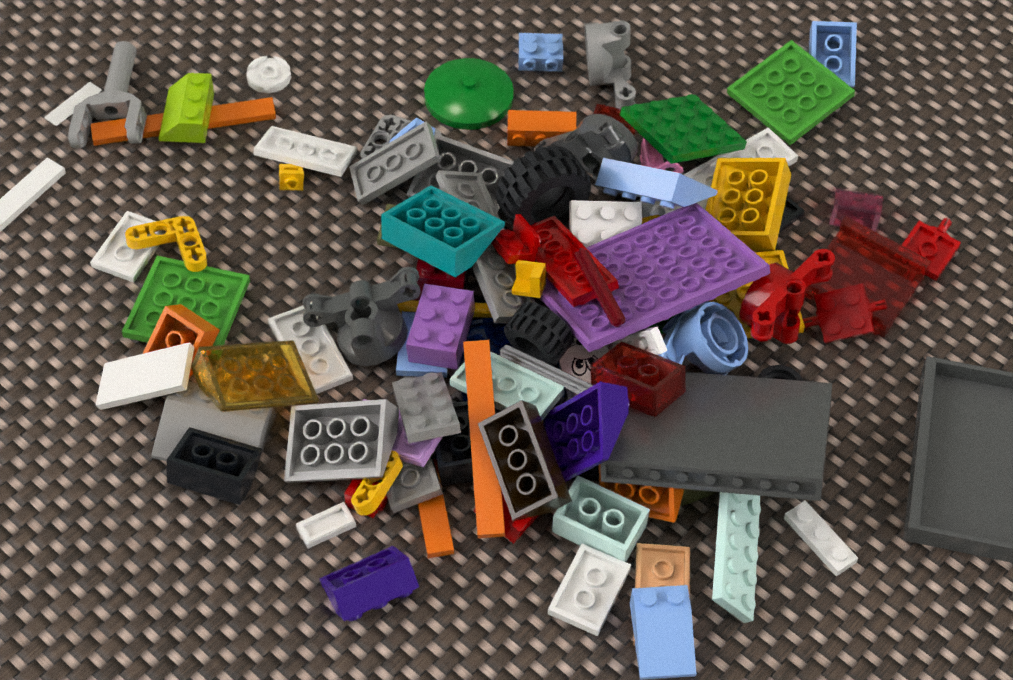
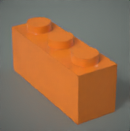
M508 110L507 146H536L546 138L574 131L577 128L576 112Z

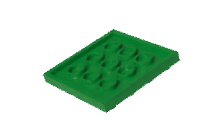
M693 94L633 104L621 108L620 115L671 164L745 150L747 141L738 132L733 130L725 120L721 119L698 96Z

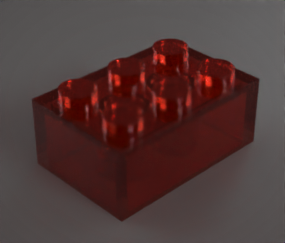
M622 341L590 365L592 385L605 382L627 387L629 407L653 417L659 415L686 392V366Z

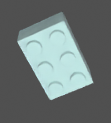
M577 476L569 489L572 502L557 509L553 515L552 532L580 546L581 544L587 545L626 562L647 526L650 509L583 477Z

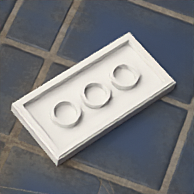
M274 126L268 129L254 147V155L339 177L343 175L357 154V147Z
M300 306L268 318V324L306 398L352 381L353 375L326 324L318 327L306 325L303 321L305 308Z
M189 342L104 363L95 406L103 410L187 390L194 346Z

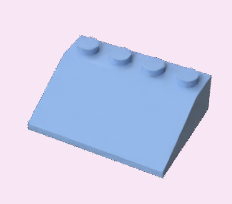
M607 158L602 160L595 184L604 188L603 193L617 196V193H622L621 197L634 201L636 197H640V201L652 205L655 204V201H658L660 206L674 209L675 205L681 207L689 206L717 195L718 191L680 173Z

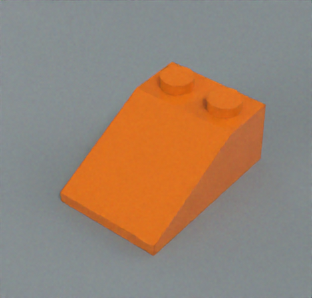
M182 304L165 306L143 354L190 342L194 346L190 379L210 352L220 329Z

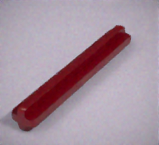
M580 248L574 254L579 267L611 325L616 328L621 327L626 321L624 314L588 250Z

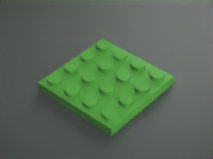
M790 40L727 88V94L790 146L854 97L855 90L794 41Z
M157 255L124 325L122 335L124 338L148 343L164 307L182 304L220 329L210 352L207 354V356L218 358L250 283V276L206 266L202 271L192 272L185 267L184 261Z

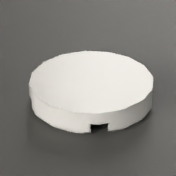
M263 56L253 60L248 65L246 73L247 81L251 88L262 93L278 92L284 89L291 79L288 63L275 56L273 58Z

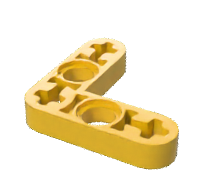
M180 216L136 225L128 228L125 232L126 244L131 249H143L177 241L185 267L189 271L199 272L207 266L206 252L196 224L191 217ZM183 227H186L188 232L184 233ZM156 231H166L163 235L155 234ZM189 241L196 243L193 246L184 245V243ZM196 254L197 261H194L192 255Z
M391 451L383 478L363 479L352 496V505L359 515H369L378 508L402 470L403 463L396 451ZM383 480L381 483L372 486L374 482Z

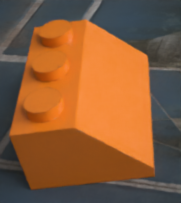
M599 464L600 486L650 509L649 518L676 522L684 489L601 482V465Z

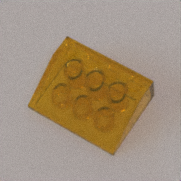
M294 340L199 347L191 365L198 387L221 412L314 404L319 401Z

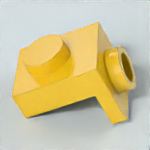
M279 164V190L303 191V167L292 164Z

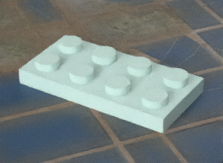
M490 352L495 408L502 411L523 400L536 405L543 421L564 395L565 387ZM464 362L449 380L450 386L467 394Z

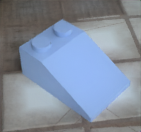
M812 21L809 35V54L850 87H855L857 23Z
M688 585L632 588L630 610L640 680L696 676L692 611Z

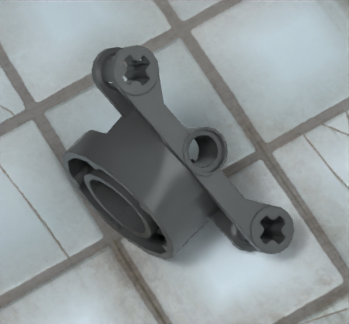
M602 114L588 115L574 131L546 138L534 148V151L536 148H547L550 145L566 148L574 154L584 170L592 174L595 182L603 158L632 163L638 152L637 141L632 133L621 122Z
M404 267L389 281L372 286L367 281L359 280L350 285V292L333 297L315 293L309 294L303 299V307L305 308L303 321L311 327L335 322L339 328L337 341L345 358L352 364L360 366L377 365L394 356L400 351L406 341L408 329L397 304L419 297L421 293L420 287L417 284L419 272L413 267Z

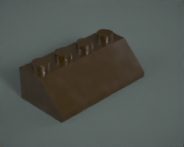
M521 400L478 423L512 520L516 521L550 513L572 502L536 405Z

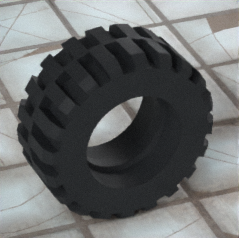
M550 145L547 148L539 147L533 152L525 153V156L520 159L517 158L511 167H507L504 171L505 175L500 177L499 186H497L496 190L497 204L512 227L516 214H521L530 225L555 216L565 226L569 221V202L571 200L588 201L591 182L588 174L574 154L566 148Z

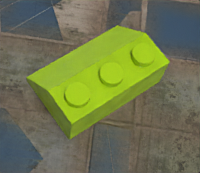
M188 73L169 87L159 141L206 142L214 98L211 74Z

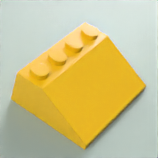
M786 158L717 159L711 188L718 191L717 195L708 198L705 210L754 252L775 251L791 179V172Z

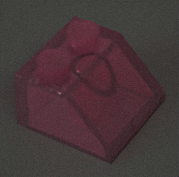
M834 186L829 224L876 232L882 212L883 196L878 193Z

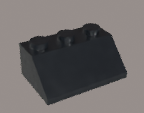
M189 427L167 458V483L241 505L251 489L261 458L262 448Z

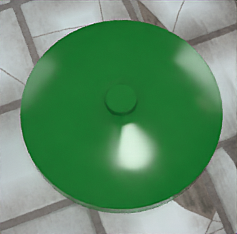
M462 58L446 62L437 67L428 76L424 87V100L431 115L441 123L457 129L475 130L489 127L503 119L513 103V84L509 76L497 65L481 59Z

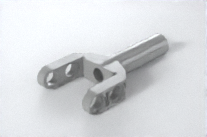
M120 41L115 44L104 92L90 96L75 106L68 132L71 148H83L87 144L93 118L100 120L127 117L125 128L129 143H141L147 114L144 111L141 100L133 94L127 93L136 56V48L130 42Z

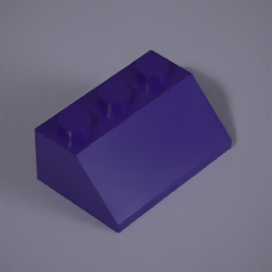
M394 546L319 578L337 615L343 621L357 620L363 616L364 612L371 609H381L388 604V601L407 597L412 594V590L419 588L409 557Z

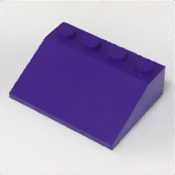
M599 382L552 409L543 419L544 428L565 482L609 459L629 413L627 387Z

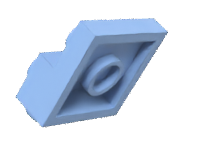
M519 33L518 71L562 72V34Z

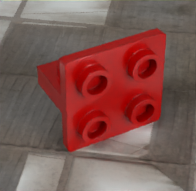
M516 214L513 230H501L491 244L507 264H516L517 260L536 262L535 258L537 248L540 246V237L521 214Z

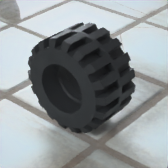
M522 303L504 327L506 338L514 348L552 366H556L574 342L573 333L567 324L553 311L537 303Z

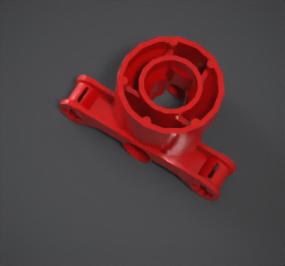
M818 249L794 272L777 262L769 264L770 274L752 282L741 303L739 320L751 328V336L755 340L768 341L773 337L784 344H792L797 341L800 329L798 314L804 303L805 290L809 285L827 282L831 279L833 274L831 266L835 262L834 253L827 249Z

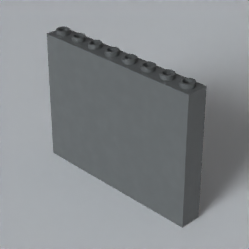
M926 356L920 377L903 534L904 541L1013 563L1012 372Z
M625 369L621 386L627 387L629 413L609 459L600 464L601 482L821 501L831 410L832 383L692 372H677L671 379L665 381L658 370Z

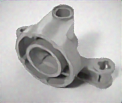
M621 20L601 24L598 22L585 23V46L590 86L613 85L616 110L620 113L622 107L636 104L634 101L636 90L626 82L631 78V59L628 55L624 54V50L631 43L630 24Z

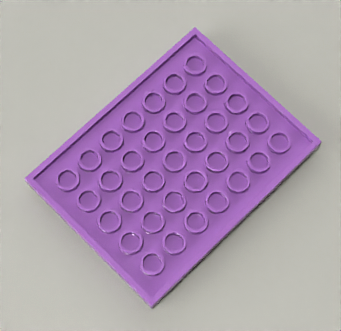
M694 203L587 247L598 261L618 280L619 288L611 291L626 318L625 323L621 327L616 328L611 325L597 298L588 301L584 305L573 307L547 278L541 300L567 324L570 331L587 351L592 352L612 342L624 339L626 336L637 331L644 330L660 321L667 320L685 310H690L701 303L713 300L717 296L736 290L738 287L749 282L756 281L770 274V266L698 203Z

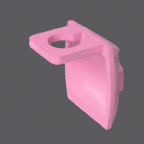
M643 138L641 155H639L642 166L661 170L672 167L675 168L672 172L683 173V167L678 163L671 164L668 161L664 163L663 156Z

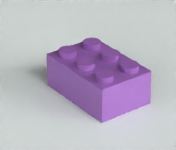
M424 284L406 343L409 362L458 370L464 350L463 342H466L475 311L473 291Z

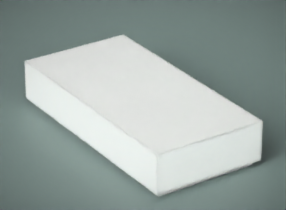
M345 502L296 523V528L308 549L356 527V522Z

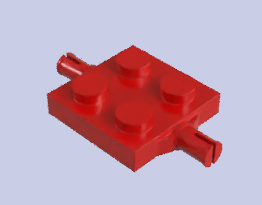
M943 218L938 227L929 226L920 220L917 222L894 259L910 267L903 276L906 281L909 278L908 282H912L918 272L935 281L938 280L961 245L960 241L950 237L946 232L952 225L951 220L947 222L948 218Z
M861 283L814 295L817 306L816 316L803 318L805 329L819 325L822 330L824 343L836 342L874 333L873 312L887 309V303L885 299L870 302L866 295L865 286Z

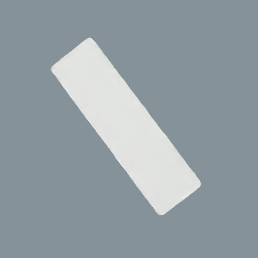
M91 82L87 83L46 115L45 119L58 126L73 114L77 104L90 96L100 93L102 89Z

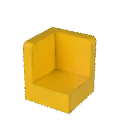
M517 260L515 264L516 280L511 289L512 294L541 298L546 285V263Z

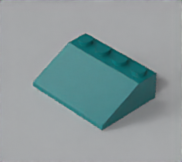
M432 185L381 214L383 240L453 277H457L471 268L505 226V221Z

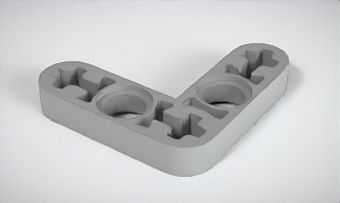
M394 115L383 116L361 150V159L390 143V139L412 121ZM435 129V133L441 135V132ZM378 139H384L386 140V143L379 145L376 144L375 141Z

